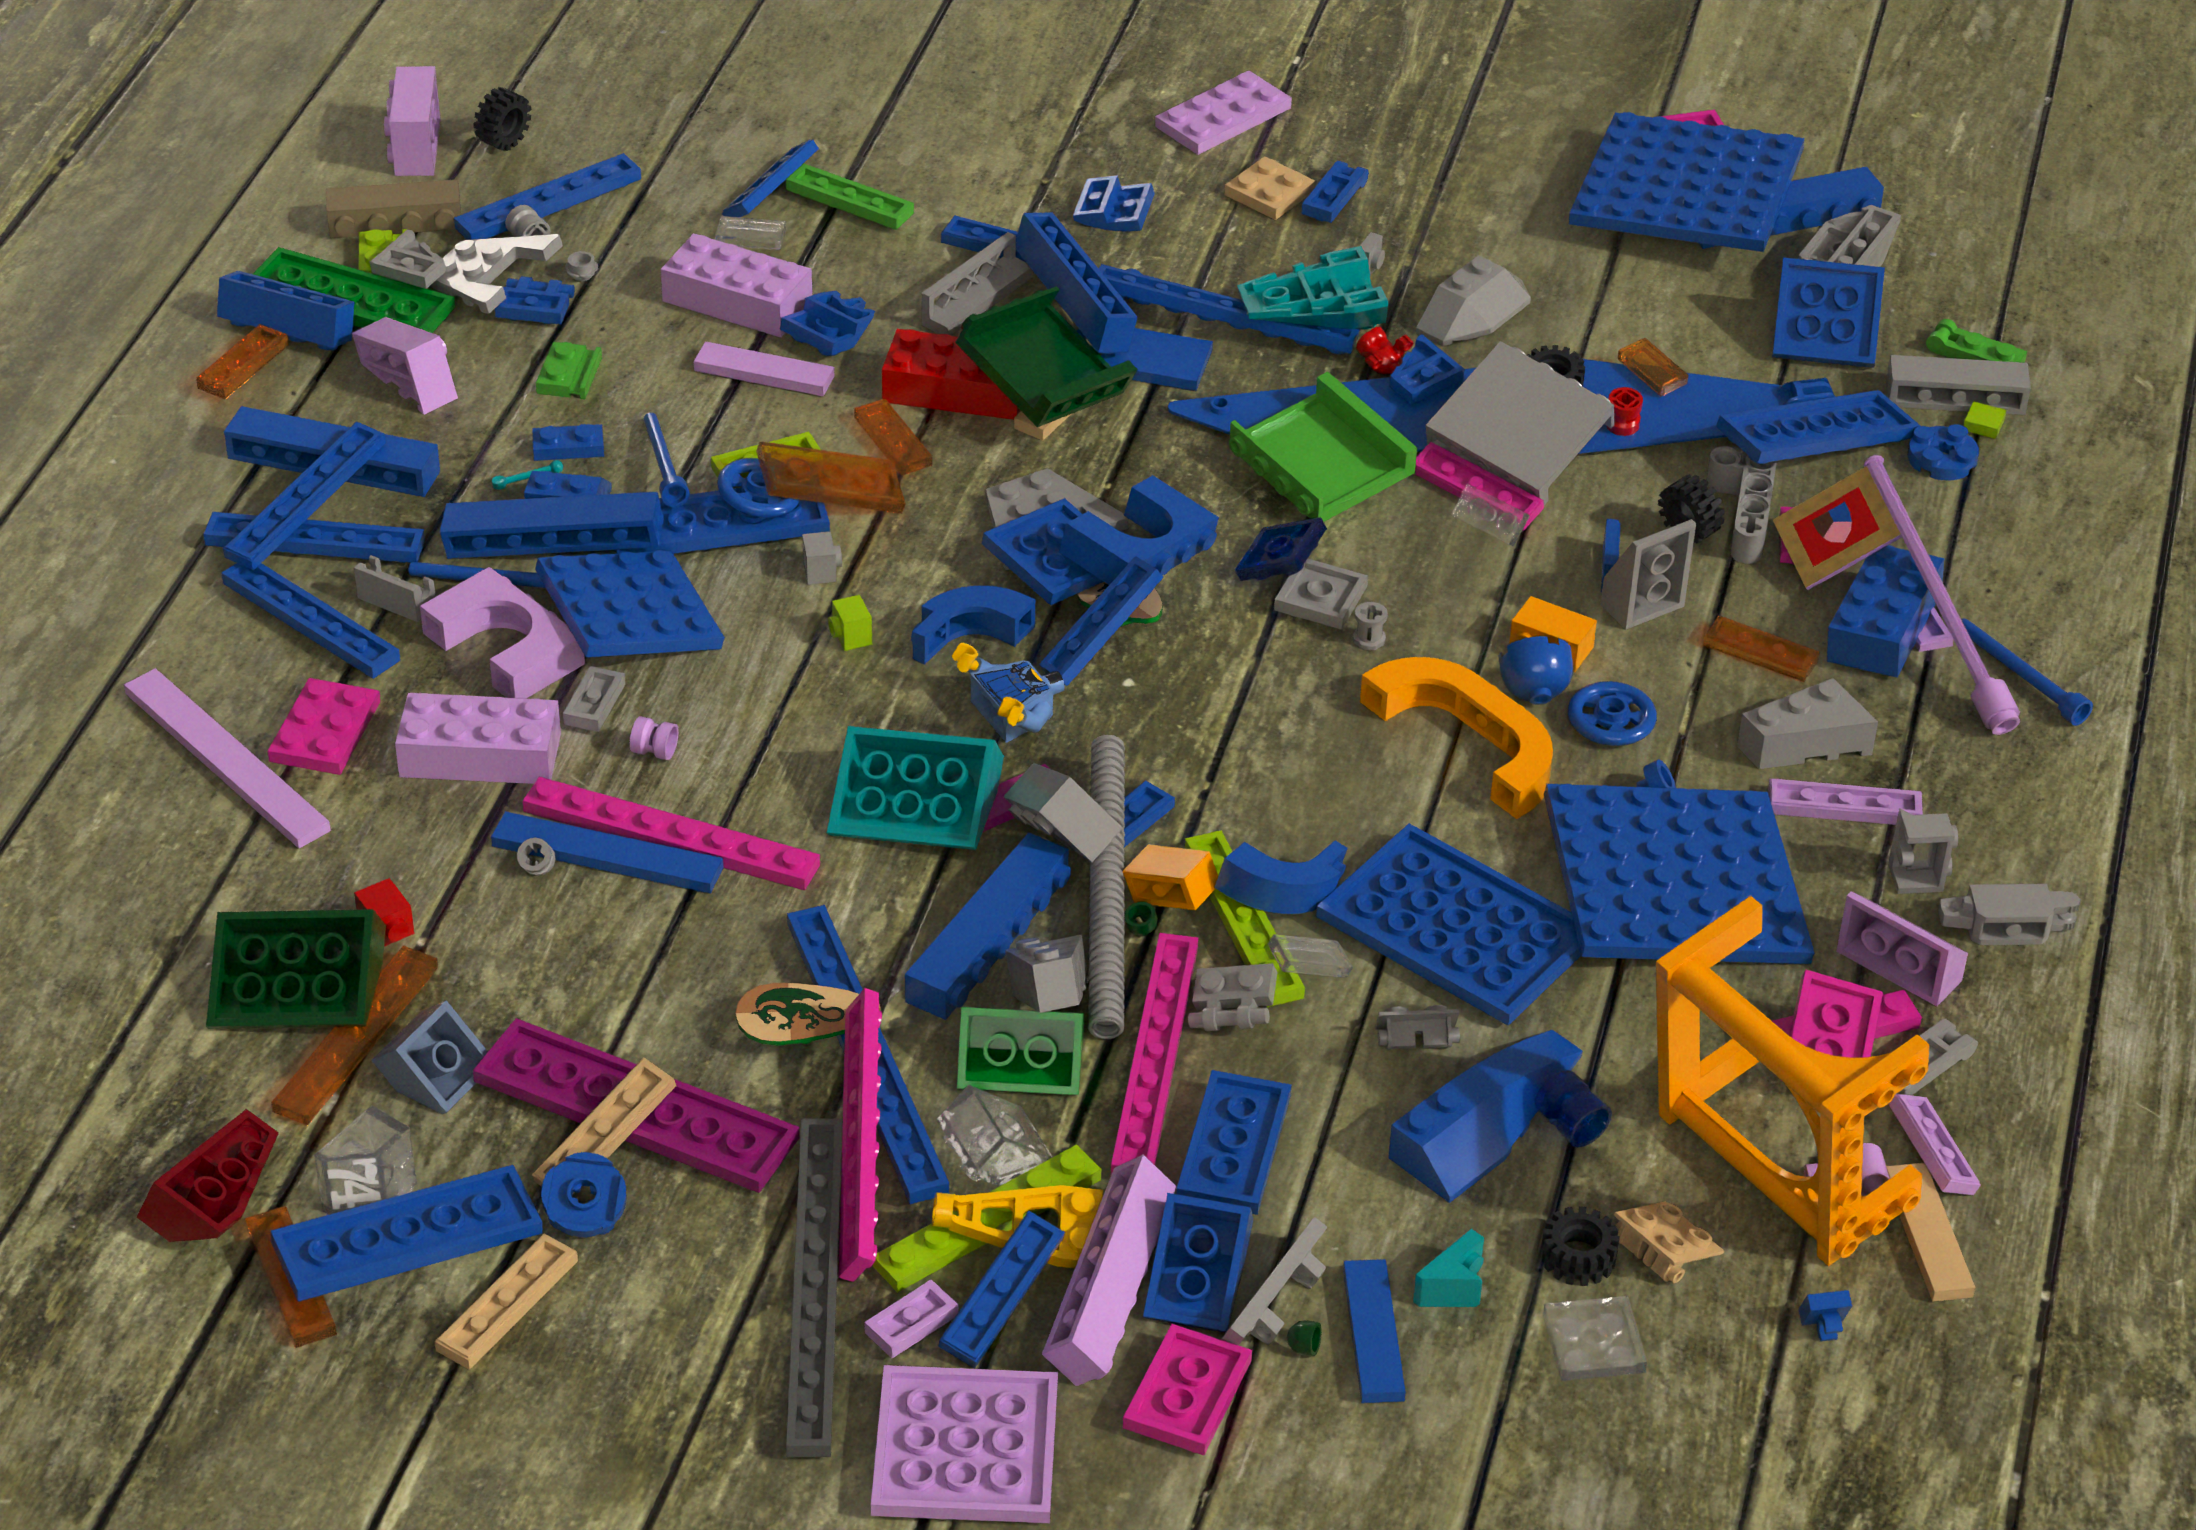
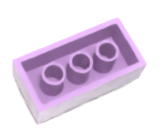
M693 233L661 268L663 302L782 337L785 332L780 330L782 317L804 310L805 298L812 296V269Z
M408 693L395 742L399 777L534 784L539 776L551 780L561 736L558 700Z

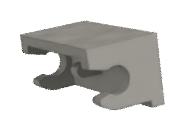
M372 555L369 557L370 570L367 569L366 564L361 562L354 567L358 599L418 622L421 619L420 605L436 597L434 581L432 579L424 577V588L416 584L381 571L379 558Z

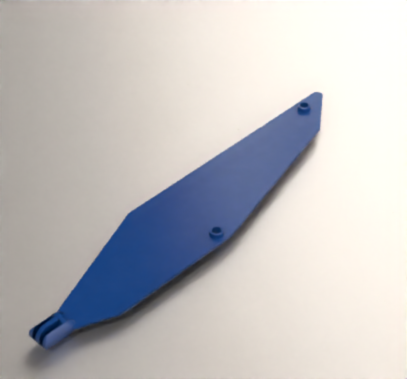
M1583 359L1585 366L1584 388L1596 395L1601 394L1606 398H1609V394L1614 389L1621 387L1633 388L1642 395L1643 404L1642 410L1639 413L1641 416L1640 426L1636 433L1629 436H1619L1611 433L1606 425L1603 424L1578 454L1723 438L1727 436L1716 427L1721 414L1835 397L1827 378L1791 381L1783 385ZM1476 368L1465 369L1463 380L1412 405L1389 387L1390 377L1342 382V384L1417 447V452H1421L1427 446L1426 424ZM1316 385L1172 401L1168 404V411L1173 415L1230 435V423L1233 420L1238 422L1244 429H1248L1315 394Z

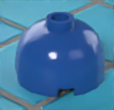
M1547 636L1524 638L1507 645L1508 653L1503 655L1500 652L1498 655L1501 677L1505 687L1515 697L1530 701L1532 704L1542 705L1550 702L1552 698L1560 695L1568 687L1572 679L1573 659L1571 646L1565 640L1559 638V645L1549 643Z

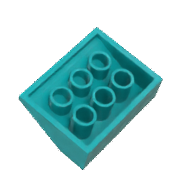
M848 726L827 834L831 836L976 850L998 792L1004 755L996 741L992 739Z

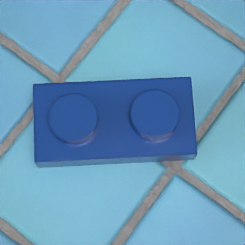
M602 424L532 428L534 461L604 457Z

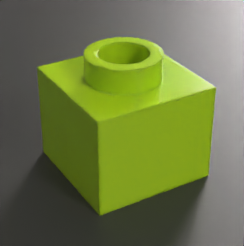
M855 595L832 601V616L828 617V626L832 638H838L844 651L872 645V616L861 596Z

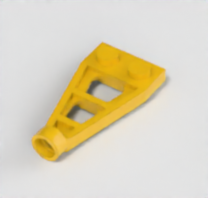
M1057 1185L968 1195L936 1192L932 1211V1226L949 1228V1231L1003 1248L1023 1220V1215L1027 1211L1049 1208L1058 1214V1228L1064 1231L1065 1234L1047 1263L1057 1267L1075 1268L1103 1198V1190ZM985 1208L1010 1209L1012 1211V1229L1004 1231L983 1225L981 1223V1211ZM953 1211H958L959 1216L954 1215Z

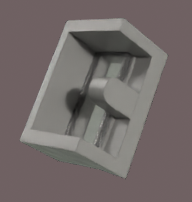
M1899 808L1888 863L1897 894L1943 892L1946 876H1951L1952 848H1957L1958 830L1956 825H1951L1947 813L1912 815Z

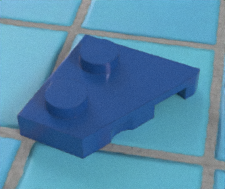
M1421 334L1417 337L1413 350L1411 352L1407 351L1402 359V364L1397 366L1391 374L1389 387L1412 405L1463 380L1465 369Z

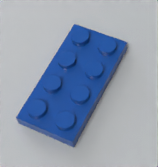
M1212 1070L1176 1188V1194L1251 1207L1252 1214L1258 1215L1291 1098L1292 1085Z

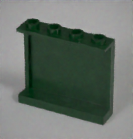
M1057 286L1044 291L1038 290L1022 299L1016 298L1000 307L994 306L984 313L970 315L962 323V331L955 342L1036 427L1123 394L1138 370L1129 360L1111 367L1051 305L1060 290Z

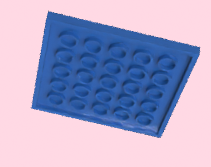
M1615 112L1571 208L1569 224L1764 252L1804 150V138L1794 137L1791 134L1763 133L1756 129L1741 130L1733 129L1726 125L1711 126L1699 124L1695 121L1682 122L1667 120L1660 116L1645 117L1631 112Z
M1546 784L1544 799L1582 957L1659 959L1749 896H1752L1762 904V932L1721 961L1788 964L1812 963L1815 952L1768 792Z

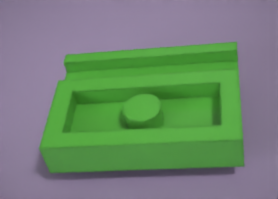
M553 342L536 381L537 394L569 398L571 394L580 395V399H586L602 360L601 347H596L594 351L587 350L586 345Z

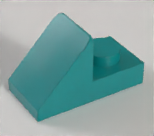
M1470 1229L1420 1270L1415 1278L1413 1303L1419 1307H1477L1480 1304L1482 1279L1477 1273L1484 1262L1482 1257L1484 1237Z

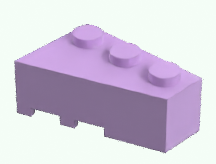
M384 317L352 333L361 364L385 384L392 381L401 388L398 392L404 399L412 397L419 404L417 405L418 410L425 415L458 398L446 358L447 348L439 335L388 317Z

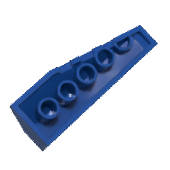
M1550 1030L1527 1038L1493 1054L1446 1083L1391 1125L1388 1158L1449 1203L1506 1160L1511 1153L1512 1145L1518 1137H1523L1529 1128L1532 1118L1537 1112L1543 1110L1548 1103V1098L1552 1091L1560 1087L1582 1057L1583 1051L1554 1030Z

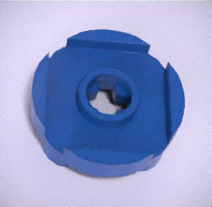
M1953 424L1949 427L1919 426L1913 432L1907 456L1909 463L1914 469L1920 472L1922 467L1930 471L1931 478L1937 480H1958L1968 476L1969 470L1973 467L1975 469L1977 466L1979 447L1976 441L1968 435V429L1962 425Z
M580 1152L565 1157L566 1161L559 1163L555 1168L553 1166L547 1172L542 1184V1204L550 1225L567 1235L575 1237H592L598 1234L609 1233L622 1216L626 1206V1185L622 1175L613 1167L611 1161L599 1154ZM582 1186L590 1187V1193L596 1195L593 1200H588L586 1204H581L577 1198L572 1197L573 1192H580Z

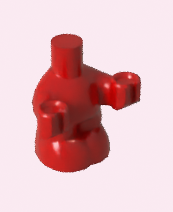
M1378 326L1366 332L1358 340L1356 350L1361 356L1365 357V362L1373 371L1380 374H1392L1396 367L1401 365L1405 352L1414 343L1404 334L1396 339L1393 345L1387 339L1384 330Z

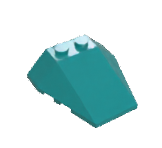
M1362 246L1320 255L1321 262L1304 267V263L1300 262L1292 265L1293 272L1279 277L1273 272L1237 285L1238 293L1249 319L1367 330L1374 328L1377 324L1386 323L1388 300L1381 286L1373 288L1371 284L1368 258Z

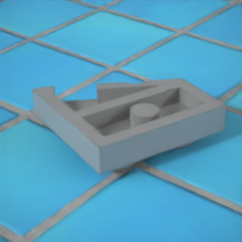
M408 229L370 261L373 274L426 289L446 272L444 260L437 253L431 252V248L425 242L419 244L415 239V233Z

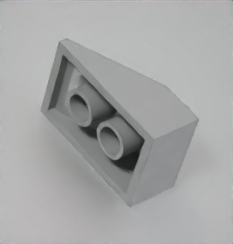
M1692 519L1632 542L1604 577L1600 605L1625 630L1685 606L1696 522Z

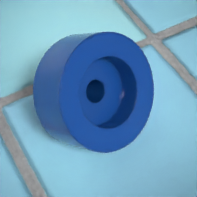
M1660 759L1644 766L1645 779L1636 783L1637 787L1676 788L1670 770Z

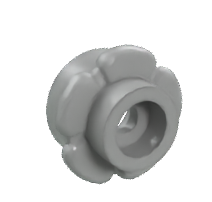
M578 251L569 255L565 269L568 276L573 279L587 281L598 270V264L591 253Z

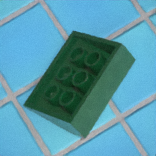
M373 909L217 912L206 1027L208 1029L366 1027L383 964L385 923Z

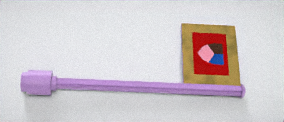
M1870 456L1865 460L1864 468L1773 519L1807 590L1898 539L1903 538L1976 683L1971 699L1985 727L1991 729L1993 734L2001 735L2010 732L2019 725L2020 719L2018 716L2020 711L2005 681L1989 676L1883 465L1884 458L1882 456Z

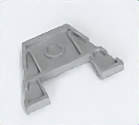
M550 234L462 240L442 258L445 262L446 272L429 287L450 296L458 295L462 297L464 304L473 306L475 303L479 305L481 312L490 314L506 299L503 286L489 284L517 258L547 261L563 246L560 235Z
M1048 468L986 489V503L993 528L1065 498L1082 514L1089 511L1119 531L1128 529V518L1124 516V513ZM1003 563V567L1005 568V570H1009V568Z

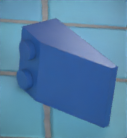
M1167 1193L1143 1318L1224 1333L1228 1331L1253 1225L1251 1207Z

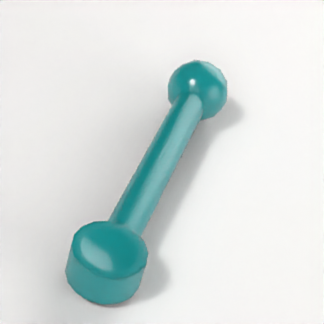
M554 460L548 466L508 477L495 476L492 478V486L496 490L504 489L506 484L528 479L532 471L560 473L563 470V463L559 460Z

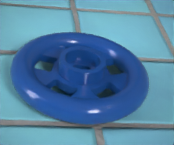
M744 458L733 461L721 470L717 480L720 495L731 507L756 517L770 518L785 515L797 507L802 496L801 485L790 470L776 462L761 458ZM750 472L746 478H743L740 475L742 473ZM740 486L743 493H737L733 487ZM777 492L787 494L784 499L775 497Z
M1603 681L1589 684L1578 690L1572 696L1568 705V718L1574 729L1583 737L1603 745L1624 746L1636 743L1652 732L1657 721V712L1652 700L1638 688L1621 682ZM1635 704L1640 711L1631 712L1628 705ZM1583 707H1593L1594 713H1583ZM1629 722H1632L1636 725L1635 727L1628 730L1623 728ZM1599 724L1605 728H1608L1609 730L1598 728L1595 725Z

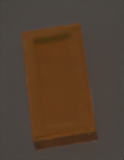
M1646 338L1640 339L1618 351V360L1661 397L1688 384L1689 375Z

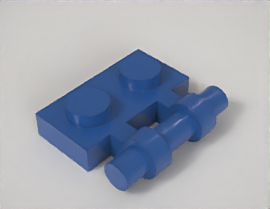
M521 276L520 279L508 278L506 287H503L506 299L495 308V317L514 321L525 320L542 322L544 324H562L569 306V298L574 297L575 287L574 285L562 284L561 280L550 279L549 282L533 281L532 277Z

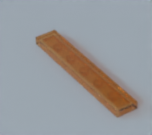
M402 946L380 972L366 1027H334L271 1102L272 1111L308 1126L438 969L437 958Z

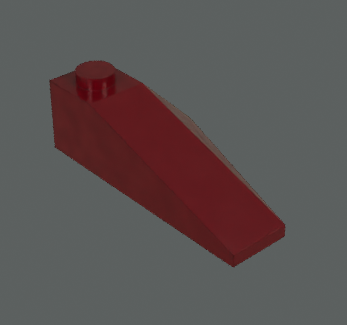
M245 1109L153 1182L137 1218L169 1242L219 1238L242 1218L279 1132L248 1109Z

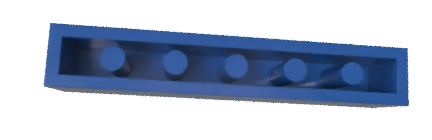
M1867 166L1793 180L1790 183L1771 235L1823 226L1826 221L1848 213L1860 212L1862 208L1869 205L1881 208L1884 186ZM1698 243L1702 249L1717 246Z
M1053 212L1023 213L1016 239L1017 252L1047 289L1055 286L1060 289L1055 297L1056 301L1098 353L1110 355L1114 352H1128L1138 318L1137 315Z
M241 406L224 430L228 459L303 473L350 427ZM385 434L386 444L346 481L425 497L440 473L438 445Z
M658 492L446 503L440 535L447 559L659 547L664 517Z
M1028 832L905 973V1002L944 1020L956 1008H961L975 985L982 983L986 979L992 965L998 959L1005 957V950L1010 948V944L1018 935H1023L1027 931L1033 917L1039 911L1042 912L1046 909L1051 896L1058 888H1063L1067 884L1071 875V867L1068 866L1069 849Z

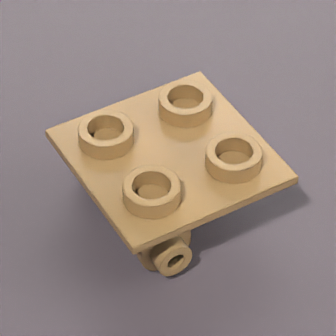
M1666 1201L1615 1212L1614 1216L1620 1220L1616 1224L1618 1236H1620L1619 1243L1634 1253L1638 1259L1643 1258V1263L1646 1266H1652L1651 1269L1665 1282H1679L1685 1274V1270L1681 1268L1684 1263L1724 1253V1250L1712 1241V1236L1707 1231L1695 1227L1682 1216L1683 1213L1677 1206Z

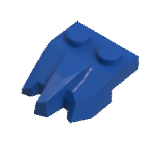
M837 291L821 292L805 298L804 310L782 317L780 330L791 335L798 342L807 343L817 348L823 355L835 356L840 352L853 348L873 319L875 311L864 309L866 302L861 297L841 299V294Z

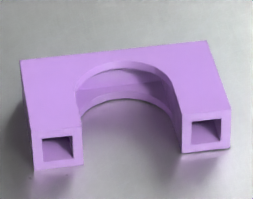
M490 567L420 605L423 634L445 651L471 636L488 629L508 628L527 635L520 642L490 658L492 687L506 698L526 699L585 664L584 653L567 624L561 621L554 612L548 611L537 603L530 594H525L514 586L507 577L501 576Z

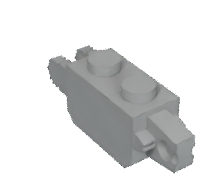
M2047 884L1969 885L1967 896L1940 899L1938 915L1940 916L1942 926L1968 929L1970 939L1979 945H2040L2048 939L2050 931L2074 929L2077 919L2074 913L2079 910L2081 899L2076 895L2077 893L2049 891Z

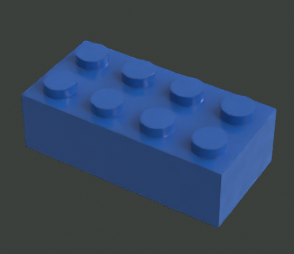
M1888 545L1866 557L1828 627L1827 662L1898 678L1918 639V635L1922 632L1930 616L1932 608L1936 605L1909 550ZM1929 555L1943 582L1944 558Z

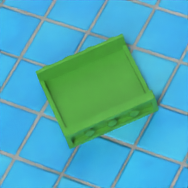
M1329 372L1317 377L1315 394L1248 429H1244L1235 420L1230 423L1229 448L1234 455L1242 458L1253 468L1257 475L1267 480L1280 495L1285 496L1298 508L1300 513L1308 516L1317 525L1415 473L1417 447Z

